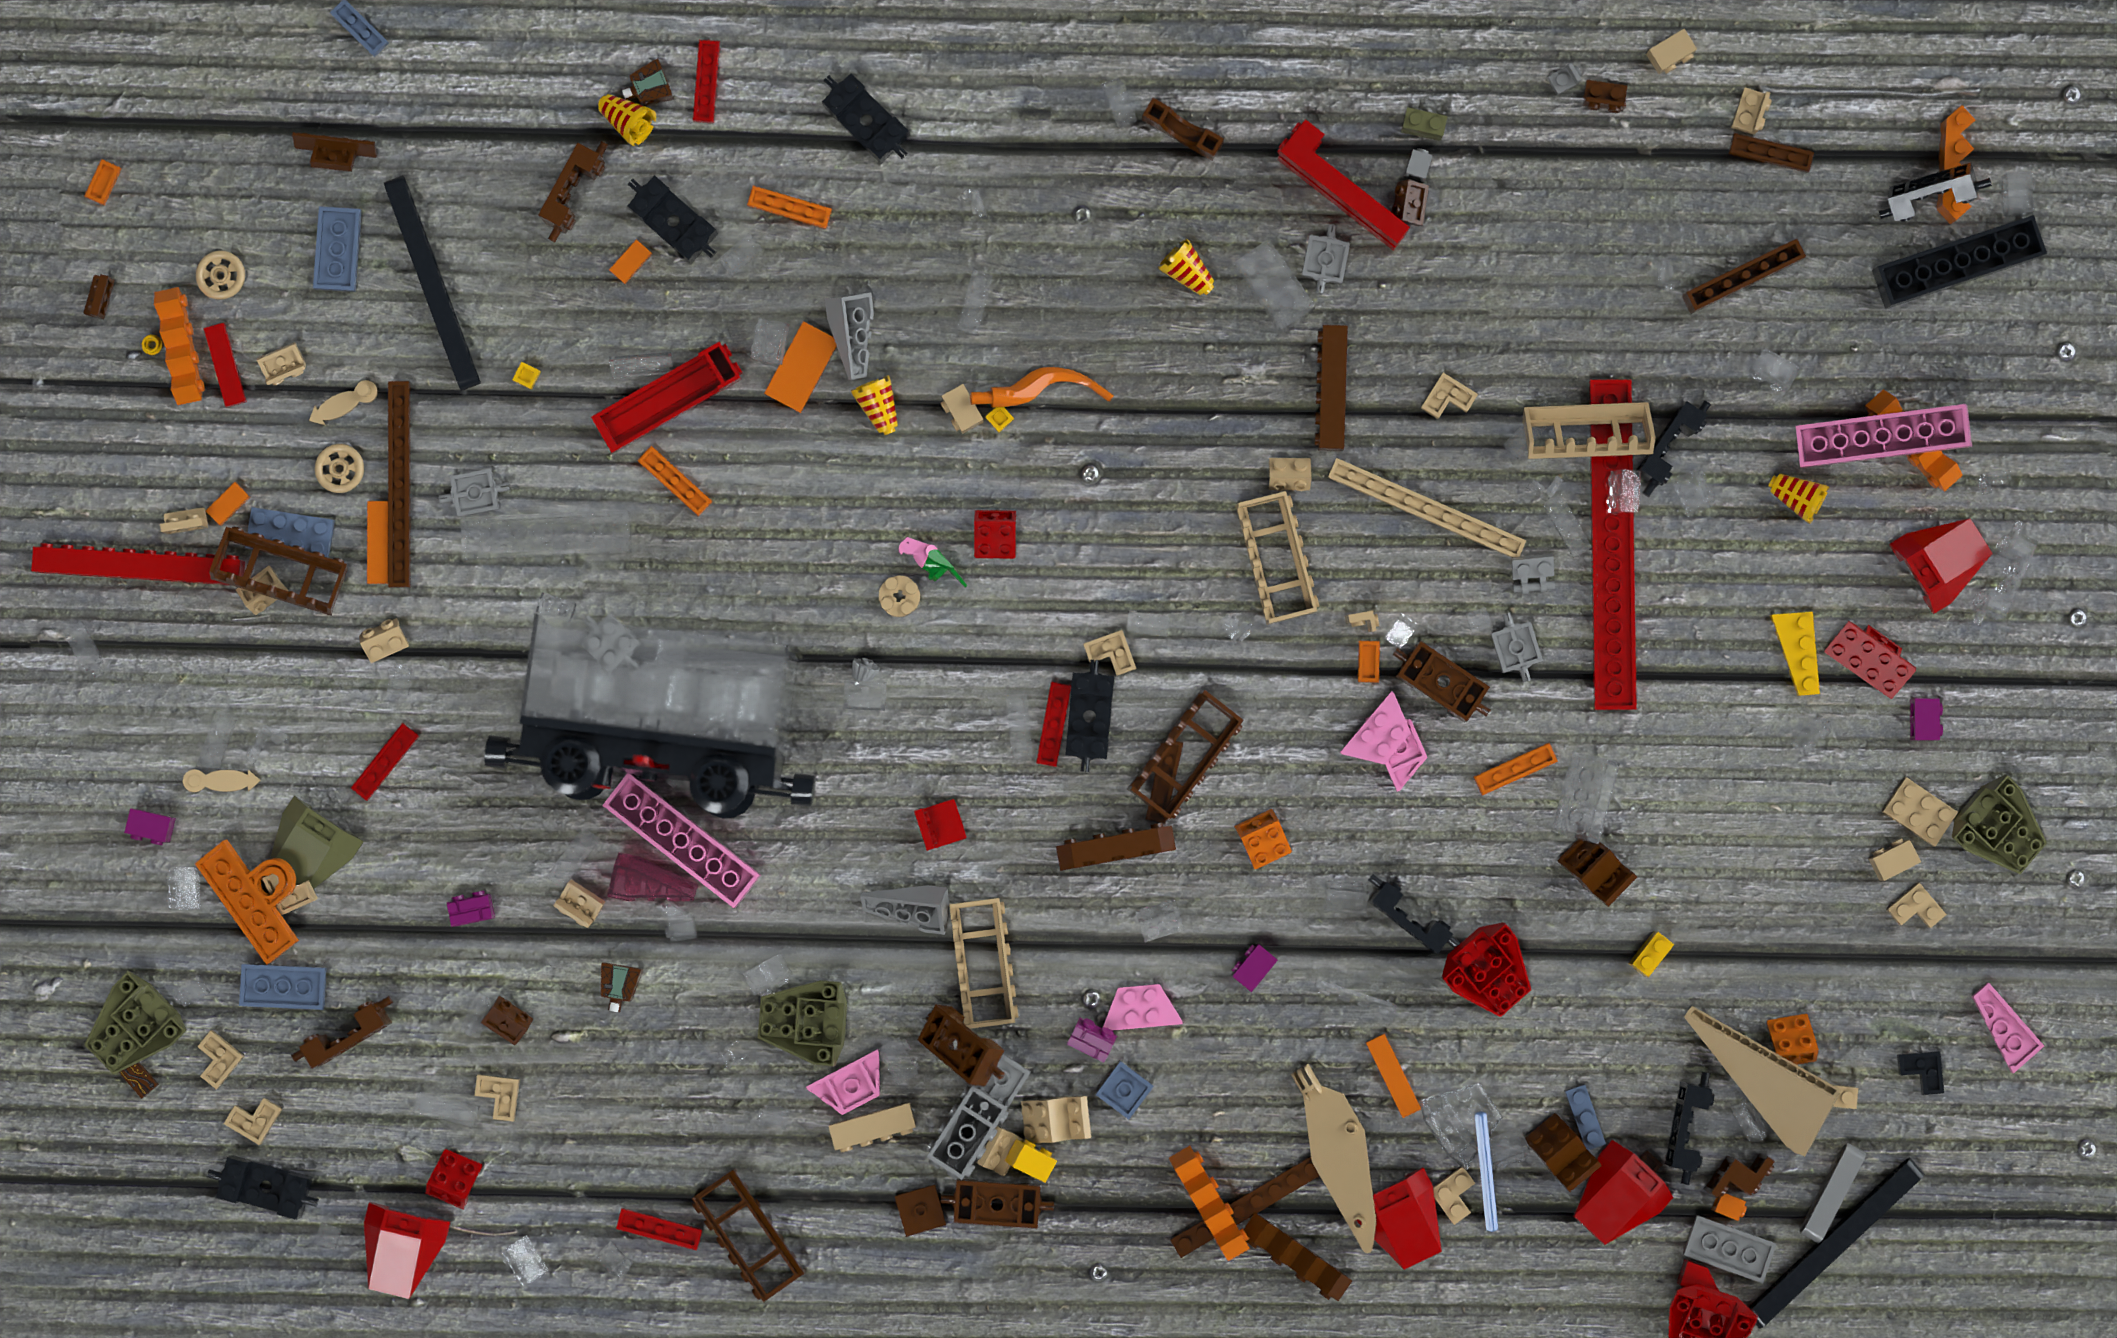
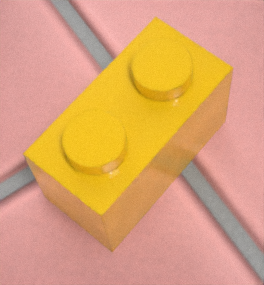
M1653 931L1628 964L1644 977H1649L1674 944L1658 931Z
M1016 1139L1004 1161L1012 1167L1046 1183L1057 1163V1160L1051 1157L1052 1152L1043 1147L1040 1150L1035 1148L1036 1144L1027 1139L1024 1142Z

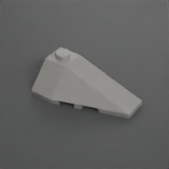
M871 292L825 298L827 320L848 379L855 380L867 377L869 360L867 344L868 339H871L872 333L869 331L870 320H873L874 316Z
M926 885L861 893L862 908L865 912L885 919L892 917L900 920L902 925L912 924L919 927V931L942 935L946 933L949 897L948 890L945 887Z

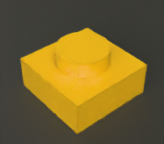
M521 361L512 380L532 390L541 371Z
M1004 407L993 409L985 417L998 433L1014 420L1013 416Z

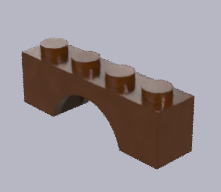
M1152 98L1142 115V121L1211 161L1214 160L1223 145L1224 138L1207 128L1191 124L1177 115L1171 107L1155 98Z

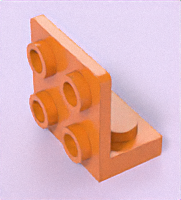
M1272 809L1234 826L1254 869L1267 865L1292 852L1281 824Z
M1808 1014L1767 1020V1027L1776 1054L1796 1065L1817 1061L1819 1049Z

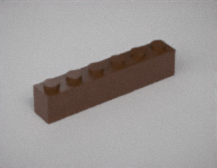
M1798 239L1792 240L1687 291L1682 295V298L1690 314H1693L1802 261L1806 255Z
M1323 325L1317 334V343H1321V351H1317V363H1320V371L1316 372V384H1320V392H1316L1315 403L1319 404V412H1315V425L1319 426L1318 433H1315L1314 445H1318V451L1344 450L1347 325Z

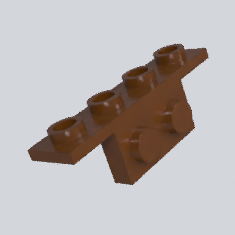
M293 132L292 134L295 149L313 151L310 160L311 167L352 172L356 156L377 158L375 142L368 140H354Z

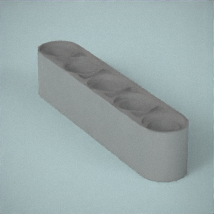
M1849 1143L1843 1145L1800 1227V1234L1817 1243L1822 1241L1865 1159L1866 1152Z

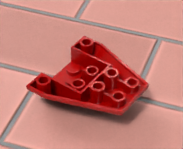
M1971 518L1909 532L1889 544L1898 560L1905 561L1926 594L1922 598L1933 614L1950 605L1993 554Z
M1505 922L1477 928L1447 955L1441 978L1454 993L1499 1017H1502L1531 991L1517 937Z
M1611 1140L1598 1155L1597 1160L1602 1166L1589 1176L1573 1216L1603 1245H1606L1661 1213L1674 1197L1666 1183L1639 1157L1614 1140Z
M1424 1167L1405 1175V1179L1373 1194L1376 1216L1374 1240L1404 1270L1442 1252L1433 1185ZM1357 1219V1222L1362 1225L1361 1220Z
M369 1202L364 1219L368 1289L410 1299L445 1244L451 1221L434 1217L424 1218L391 1210L389 1206Z
M1694 1284L1678 1289L1669 1307L1668 1338H1747L1751 1334L1758 1316L1738 1297Z

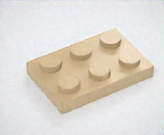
M1904 777L1882 810L1884 814L1933 847L1937 845L1958 814L1956 810L1907 777Z

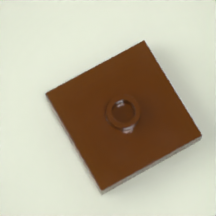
M935 1184L894 1196L906 1237L946 1225Z

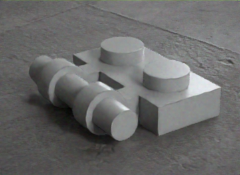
M1553 554L1511 558L1512 579H1520V584L1513 585V593L1521 592L1522 594H1528L1529 591L1540 590V592H1547L1549 589H1555L1554 581H1546V577L1554 576ZM1539 577V582L1528 583V578Z

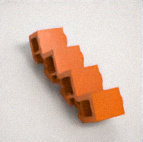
M1963 105L1940 124L1939 172L1960 166L1959 162L1974 150L1972 145L1961 134L1975 121V118ZM1952 188L1946 193L1938 194L1936 210L1950 225L1972 207L1969 203H1956Z
M179 287L154 292V306L160 319L159 333L166 348L165 362L172 377L171 391L177 405L201 401L202 392L205 391L203 380L200 379L197 364L199 363V357L194 349L192 339L193 328L191 323H189L186 306H188L185 294H181Z
M1884 389L1865 405L1869 412L1868 416L1904 412L1897 398ZM1942 451L1906 455L1908 461L1924 474L1932 487H1938L1944 492L1963 476L1958 464L1944 455Z
M1189 1145L1169 1157L1174 1170L1184 1184L1227 1261L1249 1250L1250 1248L1246 1242L1249 1238L1243 1228L1239 1230L1231 1215L1234 1212L1228 1202L1224 1204L1216 1190L1219 1186L1214 1177L1209 1178L1201 1164L1204 1160L1199 1151L1194 1152Z

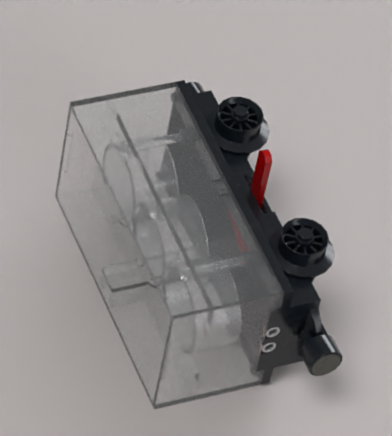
M534 614L519 724L522 725L520 744L511 743L510 737L489 735L484 752L485 766L506 769L509 763L541 767V774L545 782L552 789L575 800H590L600 795L604 789H610L611 787L607 786H611L614 772L641 775L642 780L657 781V778L689 781L690 793L694 801L710 814L723 819L735 818L745 813L752 805L756 794L791 799V805L806 807L813 805L816 786L814 775L795 773L793 779L781 777L782 765L785 763L798 658L790 645L624 625L642 643L631 657L640 667L635 672H632L626 664H623L610 674L580 644L591 630L582 621L583 619Z

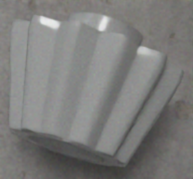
M862 658V660L854 659L852 662V677L864 683H870L880 670L872 660Z

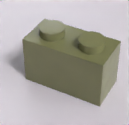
M1407 107L1401 133L1441 141L1448 116Z

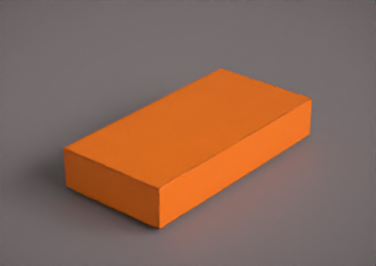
M101 159L84 197L105 206L122 168Z
M636 239L609 271L626 284L650 258L652 253Z
M234 482L206 512L222 526L250 496Z
M1358 641V682L1379 683L1380 641Z

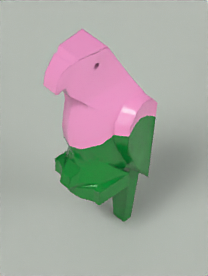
M909 537L900 543L898 548L900 555L902 553L912 555L917 564L929 573L928 578L930 581L936 582L946 571H949L964 588L968 586L935 545L926 544Z

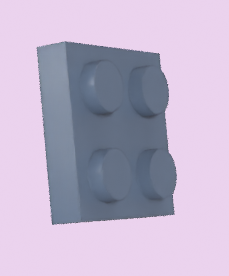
M1120 1061L1095 1095L1129 1120L1154 1086Z

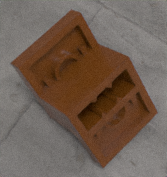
M1585 832L1557 860L1588 892L1607 907L1637 878L1631 870L1617 859L1609 848L1588 832Z
M1556 1113L1524 1138L1527 1145L1538 1155L1547 1169L1569 1193L1602 1166L1587 1150L1579 1137Z
M1759 1153L1748 1168L1735 1158L1727 1155L1703 1190L1719 1198L1720 1195L1723 1196L1728 1191V1183H1731L1740 1191L1750 1196L1753 1193L1756 1194L1762 1186V1183H1760L1765 1176L1768 1177L1773 1171L1775 1161Z

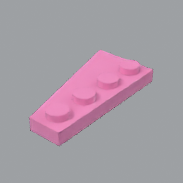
M1990 983L1983 985L1971 996L2010 1072L2014 1074L2039 1052L2044 1045Z

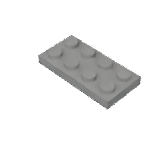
M1696 1215L1683 1255L1764 1283L1777 1244Z

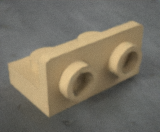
M1744 88L1731 128L1755 135L1758 130H1762L1766 120L1763 118L1764 112L1769 110L1772 99H1769L1770 92L1761 93Z
M197 508L165 513V523L160 524L161 532L167 535L208 528L206 509Z
M267 566L251 578L257 582L273 585L288 591L287 587L281 583L270 566ZM242 588L236 589L245 606L254 615L264 611L269 605L278 600Z
M1373 610L1344 616L1346 624L1351 623V627L1366 625L1367 622L1368 632L1377 631L1376 627L1379 626L1378 616L1373 614Z
M996 1126L997 1134L992 1141H988L985 1146L986 1151L977 1163L982 1167L995 1171L1001 1176H1005L1011 1166L1004 1161L1016 1139L1022 1142L1024 1140L1011 1131Z

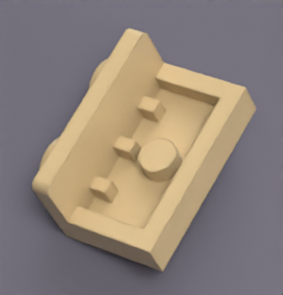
M295 342L257 358L267 385H278L284 381V378L291 375L292 377H297L306 368V363Z
M1269 458V490H1310L1311 458Z
M397 618L385 620L380 626L368 628L359 635L360 644L370 663L409 647V643L399 626Z
M571 879L553 906L560 913L574 919L579 925L589 928L598 917L606 901Z

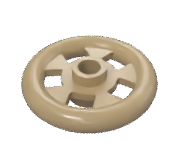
M214 251L207 254L201 259L196 269L198 287L206 296L213 299L223 300L234 296L240 291L245 281V270L242 262L237 256L227 251ZM223 259L230 261L228 268L221 265ZM210 262L215 264V267L212 268L211 272L206 270V267ZM220 272L224 273V277L222 279H218V274ZM231 272H237L236 281L230 280ZM209 277L211 281L214 283L210 287H208V285L205 282V280ZM227 284L228 290H219V286Z
M334 444L325 448L318 455L315 462V475L318 482L323 488L333 493H345L354 489L360 483L364 474V463L361 455L357 450L345 444ZM338 452L339 458L331 461L330 455ZM348 455L354 460L351 465L345 460ZM329 465L330 474L323 473V466ZM342 465L343 471L337 472V467ZM350 470L355 472L351 481L346 478ZM333 477L341 479L340 485L332 484Z

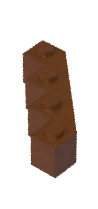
M1163 823L1150 825L1151 829L1134 832V828L1121 830L1122 834L1109 837H1105V833L1092 835L1093 840L1076 842V838L1064 840V845L1056 846L1060 871L1176 850L1172 825L1163 827Z
M1254 1213L1244 1228L1249 1238L1246 1242L1255 1249L1259 1246L1272 1255L1270 1259L1279 1266L1283 1263L1296 1272L1294 1275L1296 1278L1304 1283L1306 1280L1321 1289L1319 1294L1328 1300L1332 1297L1339 1301L1353 1281L1257 1213Z

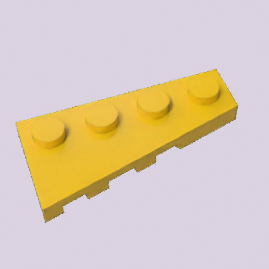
M1813 612L1770 615L1783 650L1784 658L1787 661L1797 696L1820 694Z

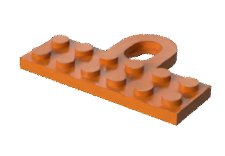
M226 839L195 863L266 965L272 963L299 941L276 909V906L286 899L296 886V875L288 862L280 858H271L262 862L250 872ZM275 874L279 878V883L275 886L274 893L268 894L263 890L261 880L264 876Z

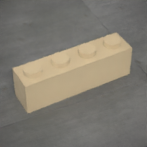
M908 1102L830 1124L828 1127L835 1150L840 1149L842 1153L852 1150V1146L860 1144L863 1147L873 1144L872 1140L877 1138L885 1141L893 1138L892 1134L900 1132L901 1136L912 1133L913 1128H916L917 1125L911 1104Z

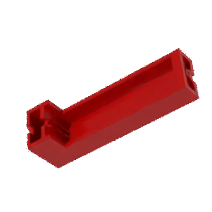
M1306 119L1302 124L1298 122L1291 131V138L1289 140L1285 138L1279 146L1277 160L1394 251L1410 227L1317 155L1315 151L1322 144L1321 139L1325 134Z
M720 341L698 353V356L591 416L611 453L619 451L742 380L740 375L743 372L737 362H731L729 357L733 355L726 343L724 345Z

